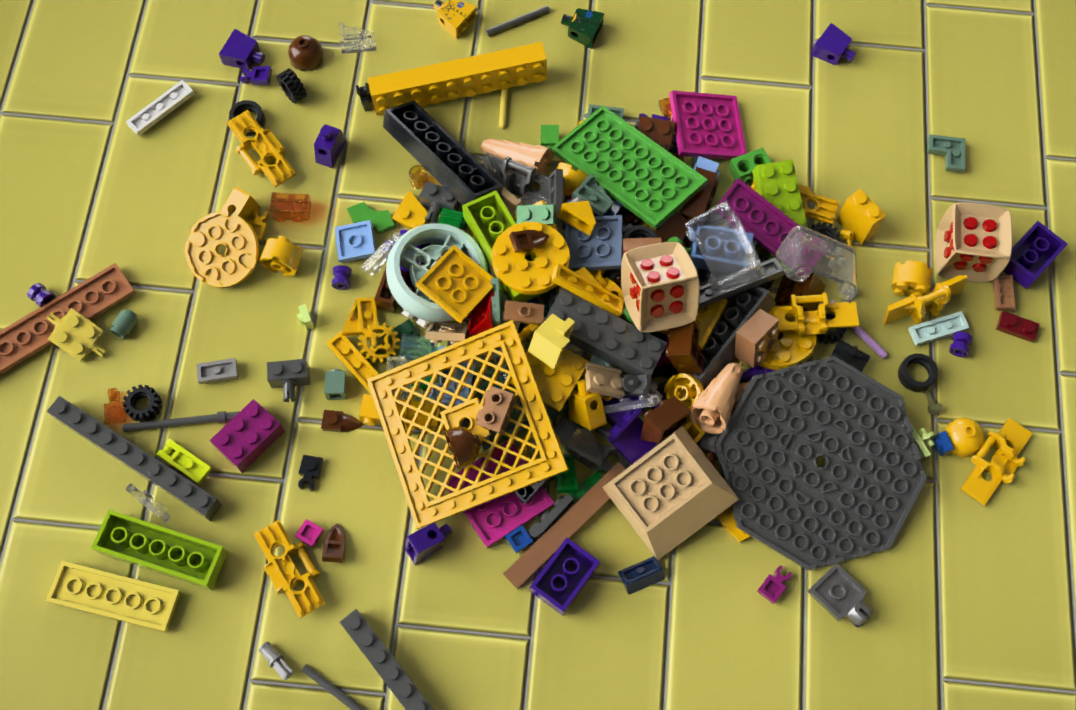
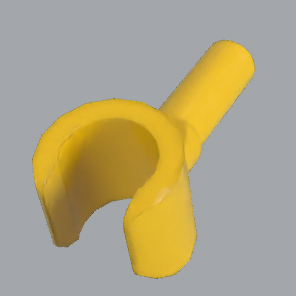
M842 230L840 237L842 240H847L848 256L853 255L852 240L855 235L852 231Z

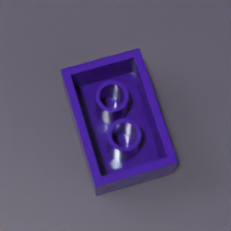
M1037 221L1014 245L1010 261L1003 271L1007 275H1013V279L1027 289L1068 244Z
M566 537L531 584L530 592L563 616L598 569L600 561Z

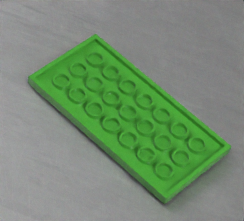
M604 106L600 107L552 147V153L567 164L572 165V168L575 170L580 169L588 175L594 174V180L598 186L601 185L608 195L620 202L655 230L708 184V179Z

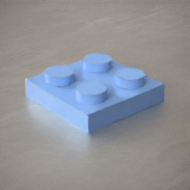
M371 220L334 227L338 261L340 263L376 256Z

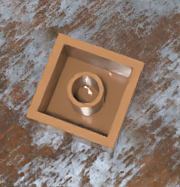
M759 309L736 332L735 357L752 368L758 363H762L770 351H774L778 345L779 319Z

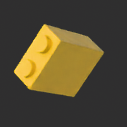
M859 189L846 199L836 220L846 230L852 231L855 235L854 239L862 245L875 235L886 214Z

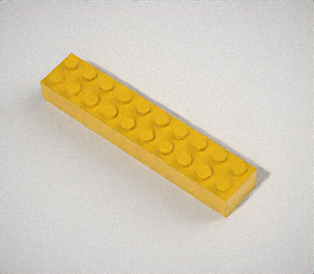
M538 42L367 79L377 116L385 115L386 109L413 100L422 107L424 105L438 104L443 101L472 97L481 93H490L500 89L505 90L510 87L524 86L529 83L548 80L547 58L543 43Z

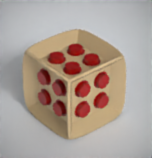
M967 202L955 203L948 208L939 222L935 240V265L939 276L952 279L959 275H967V281L988 282L996 279L1008 265L1012 253V218L1008 209L995 205Z
M663 242L631 249L623 254L621 263L622 293L629 315L639 331L657 332L684 326L696 320L700 297L699 278L694 263L679 242Z

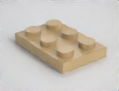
M431 322L426 330L425 339H430L432 343H441L442 340H447L451 344H455L466 339L469 323Z

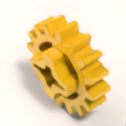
M376 321L374 327L371 323L368 324V330L363 328L362 333L364 335H359L358 339L362 340V342L358 343V346L363 347L360 353L367 354L365 356L366 360L371 357L372 363L378 359L379 363L382 364L384 358L387 362L390 361L389 355L394 357L396 353L393 350L400 348L396 345V343L400 342V339L395 338L398 332L391 331L392 325L387 328L386 322L379 326V322ZM373 331H383V333L376 334ZM388 336L391 339V345L388 343ZM384 337L381 344L374 348L376 342ZM366 340L370 342V349L367 347ZM380 351H382L383 353H385V354H382V355L374 354L375 352H380Z

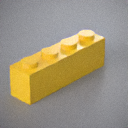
M363 394L359 413L361 422L368 426L382 425L372 395ZM398 399L404 403L407 401L405 399ZM412 400L411 406L418 408L421 402ZM426 402L423 411L430 414L434 403ZM397 403L401 413L404 405ZM439 406L435 416L441 419L440 412H442V408ZM409 408L405 419L412 421L416 411ZM421 414L417 424L424 427L428 416ZM433 419L429 429L437 432L440 422ZM403 421L407 431L410 424ZM415 426V430H421L422 432V429Z

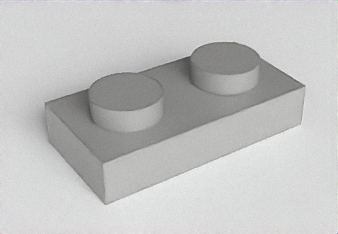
M236 358L197 364L198 383L206 384L238 379Z

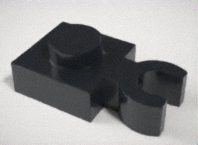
M303 455L299 469V475L303 476V478L298 483L299 489L302 490L305 483H310L309 490H314L313 478L319 479L324 461L323 458Z

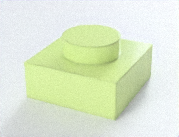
M306 304L298 306L300 314H297L300 324H305L307 330L314 328Z

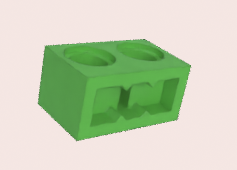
M762 147L731 159L728 169L735 181L739 178L745 184H749L754 180L752 170L757 164L772 162Z

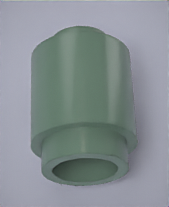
M129 309L126 311L121 310L111 324L112 328L110 331L123 339L129 335L138 322L137 315Z

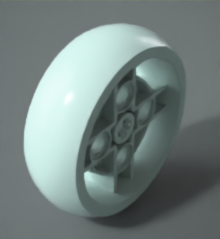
M430 223L409 230L397 240L387 259L386 276L394 299L404 310L419 319L429 322L455 320L416 287V283L453 245L489 273L484 252L468 233L448 224ZM427 243H439V244H443V245H431V246H427V247H425V248H423V249H421V250L416 247V246H418V245L427 244ZM421 261L425 265H419L417 262ZM400 266L409 270L411 283L416 290L415 293L404 282Z

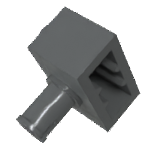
M428 181L425 182L419 195L421 205L429 209L425 217V221L429 224L431 220L432 223H436L442 208L458 211L461 205L443 186Z
M306 359L267 362V381L272 389L283 388L284 402H290L289 398L291 402L296 401L295 386L310 385V367Z

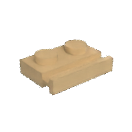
M589 362L584 366V369H586V391L620 399L625 395L624 388L622 387L623 378L620 375L622 370Z

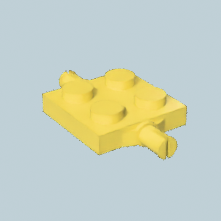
M73 308L61 319L53 313L47 316L46 319L56 325L48 340L78 361L82 362L86 355L92 351L101 357L104 356L103 353L107 352L97 345L99 338L105 330Z

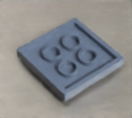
M622 215L594 217L596 224L590 236L565 222V241L570 252L568 269L573 272L583 267L588 271L621 269L623 257Z

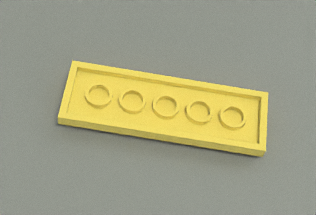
M61 561L46 601L167 632L181 592Z

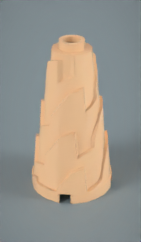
M496 139L484 140L481 145L484 155L490 153L503 159L509 156L512 160L528 167H536L537 171L544 176H547L549 168L546 167L547 164L552 162L551 148ZM515 169V171H517V172H519V173L528 175V174H526V173H523V172H521V171Z
M738 363L727 364L691 406L689 418L694 425L697 422L701 425L700 430L710 434H720L723 429L725 431L743 375V370Z

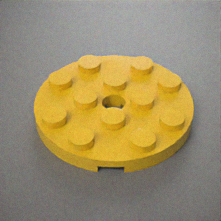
M228 212L210 213L199 219L191 228L189 239L185 244L186 260L190 270L200 281L215 287H231L244 281L253 272L259 257L258 238L252 226L242 217ZM221 245L227 247L224 255H221L218 251Z
M522 222L507 228L496 239L491 255L492 267L500 282L510 287L512 291L527 295L541 294L556 287L557 284L551 281L554 267L559 263L569 268L570 262L569 247L563 236L551 226L539 222ZM538 230L548 234L549 239L541 246L535 247L532 251L515 253L509 235L515 231ZM529 253H531V255H534L536 259L534 261H528L525 259V257L529 255Z
M789 315L785 318L788 322H794L796 320V318L792 315ZM794 331L779 332L778 334L782 338L777 340L778 345L776 349L770 351L765 360L757 365L771 370L797 366V364L804 360L807 361L812 356L816 346L817 335L798 336V332L794 333Z

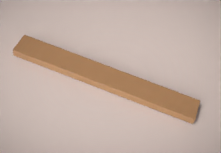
M617 462L503 573L516 589L558 550L566 537L569 539L610 499L602 487L625 470L620 462Z

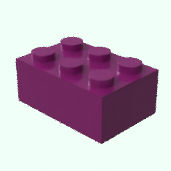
M253 399L209 441L230 463L243 473L285 430L271 414Z

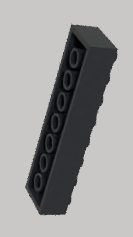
M413 100L385 110L383 128L461 205L493 191H497L501 197L503 185L417 102Z

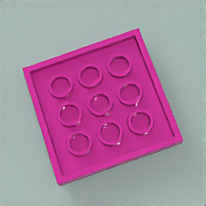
M673 90L670 92L673 122H676L675 136L679 156H701L703 158L731 160L747 153L737 96Z
M508 441L505 442V443H503V444L500 445V446L506 448V446H507V444H508ZM512 444L510 450L519 453L515 445ZM495 448L491 458L500 461L504 450ZM508 453L504 463L513 467L517 456ZM479 458L473 465L481 469L485 458ZM521 459L518 467L527 464L526 461ZM490 460L485 471L494 474L498 464ZM502 466L499 474L511 469ZM465 468L457 472V474L462 476ZM471 468L467 478L475 482L479 471ZM483 474L481 481L489 479L491 476ZM452 475L448 486L456 489L460 478ZM465 481L462 489L473 484ZM545 489L526 504L512 492L466 510L463 513L488 549L503 539L508 533L521 525H525L554 506V502Z

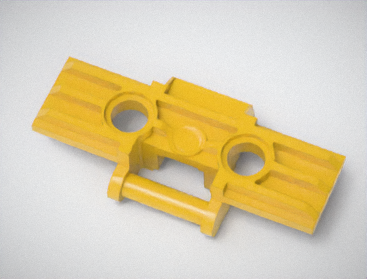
M248 110L226 122L242 143L236 148V152L242 155L252 168L254 175L264 172L276 188L297 174L283 156L286 154L284 147L270 129L264 130L261 128ZM253 131L256 133V136L248 138L246 134ZM248 150L257 151L261 160L256 163L248 153ZM274 160H277L275 164L269 165L270 163H273Z
M753 181V184H752V187H751V188H752L754 191H756L755 184H754V181ZM798 184L805 217L833 224L839 201L813 194L814 192L810 191L811 187ZM814 202L816 204V208L810 209L807 207L806 203Z
M959 275L945 282H939L929 294L916 298L914 294H911L910 297L889 305L883 324L886 325L910 315L914 323L918 325L922 323V318L925 317L927 309L934 317L940 315L939 310L944 309L945 304L950 301V297L963 291L968 278L967 275Z
M822 292L820 295L795 296V294H792L791 306L773 307L768 313L779 319V332L794 331V333L798 332V336L826 334L829 328L859 327L856 302L828 303L826 292ZM822 302V304L818 305V310L803 311V306L797 305L801 303ZM826 313L834 314L835 318L832 320L826 319ZM789 315H792L796 318V320L794 322H788L785 318Z
M1011 418L1006 420L998 434L989 432L986 441L978 453L971 458L975 467L961 487V490L985 506L999 483H1011L1015 478L1013 473L1017 467L1023 466L1026 459L1024 457L1020 459L1017 456L1033 433ZM993 446L996 448V451L989 462L984 460V457ZM983 471L990 473L991 481H986L982 478Z
M280 520L254 533L269 562L264 566L266 574L269 575L278 595L283 593L282 590L285 591L299 618L326 604L313 579L320 575V572L312 564L304 549L305 545L303 542L294 546ZM277 546L285 547V553L282 556L274 554ZM296 553L307 570V573L302 576L291 558ZM298 583H305L303 590L295 591L293 589Z

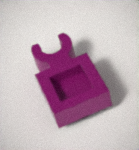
M781 565L775 570V577L769 574L757 590L759 594L772 604L777 601L786 588L782 582L787 581L792 575L789 572L786 576H782L780 570L783 566Z

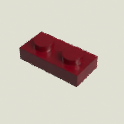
M1002 311L996 330L1033 343L1036 339L1039 323Z

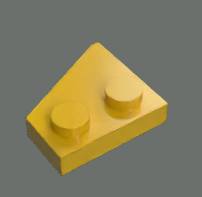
M375 297L355 299L341 336L364 335L362 333L363 328L368 330L367 326L370 323L374 327L375 322L378 321Z

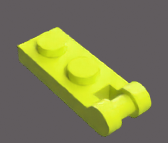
M168 439L163 450H159L156 454L199 485L213 470L171 439ZM175 450L174 454L170 457L171 451Z

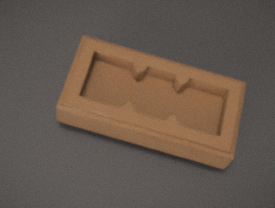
M1000 274L996 279L992 280L995 310L1014 311L1016 303L1013 275Z
M505 300L503 321L509 322L513 320L517 323L541 325L543 323L544 305Z

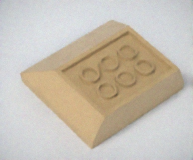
M683 426L602 487L657 560L661 559L739 500Z

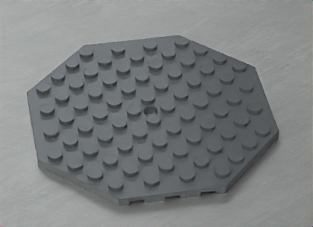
M836 356L753 376L733 410L725 431L723 429L714 444L723 479L739 498L738 501L731 505L737 529L806 570L890 549L927 480L926 473L923 471L920 462L921 456L917 443L915 444L912 435L913 429L910 419L904 408L905 402L903 397ZM818 456L825 459V465L822 468L816 464Z

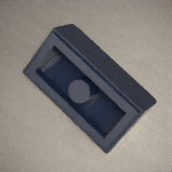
M655 556L618 571L629 595L665 579L663 568Z

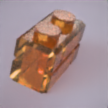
M272 192L269 208L272 219L279 222L293 220L297 223L309 221L311 210L309 194Z

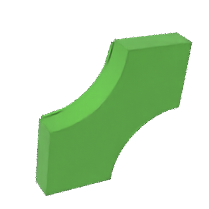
M365 202L347 208L353 223L371 220L372 227L377 234L395 228L388 210H372Z

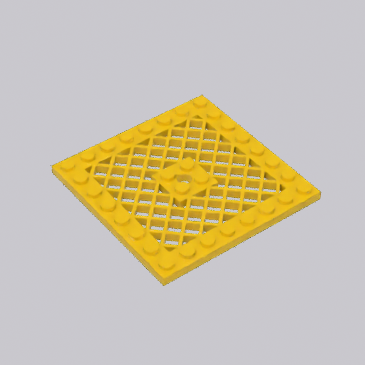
M513 320L367 379L416 529L436 523L569 470ZM502 348L503 353L497 351V349ZM488 353L485 360L478 358ZM494 353L502 356L498 366L489 363ZM475 360L483 363L479 373L471 370ZM505 360L510 371L502 368ZM469 361L467 368L460 365ZM488 366L496 369L492 379L484 376ZM451 368L448 375L441 373ZM457 368L465 371L461 381L453 378ZM500 371L508 374L504 384L496 381ZM469 373L477 376L473 386L465 383ZM439 375L447 378L442 388L435 385ZM433 376L430 383L423 380L425 378ZM512 378L516 389L509 387ZM482 379L490 382L486 391L496 384L503 387L502 390L504 391L510 390L514 392L521 400L523 408L517 405L514 406L515 409L522 411L518 422L511 418L509 419V422L516 424L512 435L504 433L505 436L510 437L506 448L497 444L501 434L497 433L494 441L491 442L485 439L492 436L490 430L477 425L476 417L478 411L483 408L485 402L483 401L484 396L481 402L477 397L474 399L473 397L476 391L485 395V391L478 389ZM451 381L459 384L455 394L447 391ZM415 383L412 390L405 388L406 386ZM420 383L428 385L424 396L417 393ZM463 386L471 389L467 399L459 396ZM433 388L441 391L436 401L429 398ZM403 390L410 393L406 403L398 400ZM445 393L453 396L449 406L441 404ZM415 395L422 398L418 408L411 406ZM457 399L464 401V403L455 406ZM427 401L434 403L430 414L423 411ZM397 403L404 405L401 413ZM439 406L447 409L440 412L442 419L435 416ZM409 408L416 411L412 421L405 419ZM421 414L428 416L424 427L417 424ZM525 416L528 419L530 427L522 424ZM433 419L441 422L437 432L429 429ZM464 419H469L471 425L468 429L473 435H478L481 445L484 441L490 444L491 447L488 454L485 455L479 452L481 445L478 446V455L485 458L481 469L471 463L466 466L461 476L454 472L457 467L454 461L450 470L442 467L446 456L452 459L454 457L448 454V444L446 443L443 451L435 447L439 438L446 440V437L441 435L444 427L446 430L461 427V422ZM403 421L410 424L407 431ZM415 426L422 429L418 440L410 437ZM520 427L529 430L525 440L516 437ZM427 432L435 435L431 445L423 442ZM532 434L537 446L529 443ZM410 440L417 442L414 447V450L412 449ZM514 440L523 443L519 453L510 450ZM421 445L429 448L425 458L417 455ZM527 445L536 449L532 459L523 456ZM496 447L504 450L500 461L491 458ZM433 451L441 453L437 464L429 461ZM508 453L517 456L513 467L504 463ZM416 458L423 461L420 469L418 467ZM521 459L529 462L518 467ZM490 460L498 464L494 474L485 471ZM427 464L435 467L431 477L423 474ZM502 466L511 469L499 474ZM471 468L479 471L475 482L467 478ZM440 469L448 473L444 483L435 480ZM483 474L491 476V478L481 481ZM452 475L460 478L456 489L448 486ZM422 477L429 480L427 487H425ZM465 481L473 484L462 489ZM434 483L442 486L438 496L429 493ZM446 488L454 491L451 494L443 496ZM429 496L434 498L435 500L430 501Z

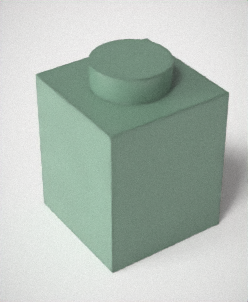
M340 369L325 371L324 393L327 400H347V375L345 371Z

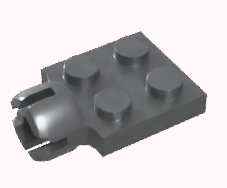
M838 563L808 590V593L838 622L846 618L855 627H860L874 612L873 608L864 600V596L868 592Z

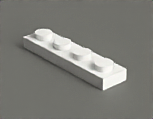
M181 80L127 120L126 123L140 136L194 96L195 93Z

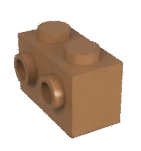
M491 386L490 390H487L484 395L483 401L485 403L483 408L478 411L476 417L477 425L504 435L518 397L513 393Z

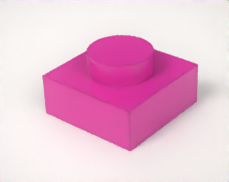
M306 519L295 537L313 548L324 530Z

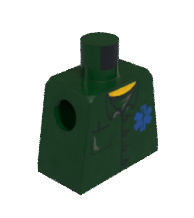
M578 8L573 17L564 14L561 24L568 26L569 38L592 49L603 26L604 13Z

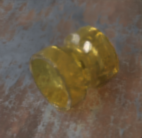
M415 165L410 168L409 176L412 187L418 190L423 189L425 182L428 181L427 170L422 165Z

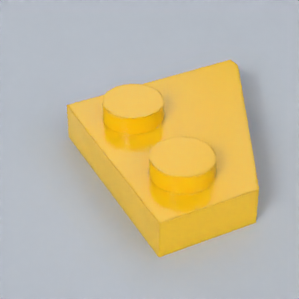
M408 191L392 217L393 222L410 230L420 225L429 224L425 221L428 212L412 192Z

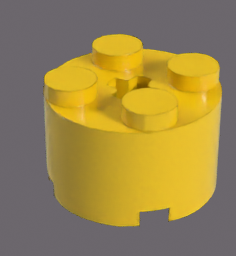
M279 236V239L268 238L260 257V264L271 272L277 273L279 270L284 272V276H294L304 249L301 246L290 243V240L284 236Z
M906 261L902 265H900V262H897L894 266L891 288L894 290L893 294L897 296L914 294L916 298L928 294L931 289L933 268L929 269L927 268L928 264L919 261Z

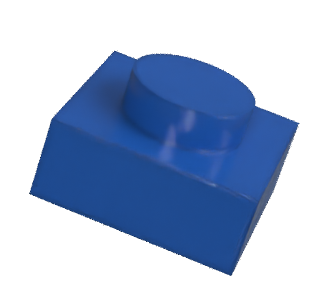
M947 431L940 432L933 438L935 444L933 446L939 452L940 457L948 455L954 449Z
M522 525L505 535L506 540L516 554L533 544V540Z

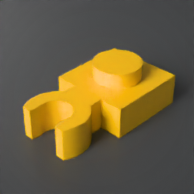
M255 209L253 212L255 219L248 220V223L254 229L258 242L263 243L268 228L267 223L264 222L268 220L269 215L265 211L264 215L259 217V211Z

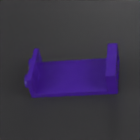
M640 409L635 411L629 410L622 417L624 421L620 425L618 423L610 429L611 434L607 437L609 442L631 465L659 444L643 441L640 438L644 423L638 416L642 412Z

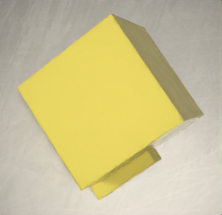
M552 313L535 330L528 352L555 369L564 358L561 356V353L570 342L569 337L575 321L569 317L566 321H563Z

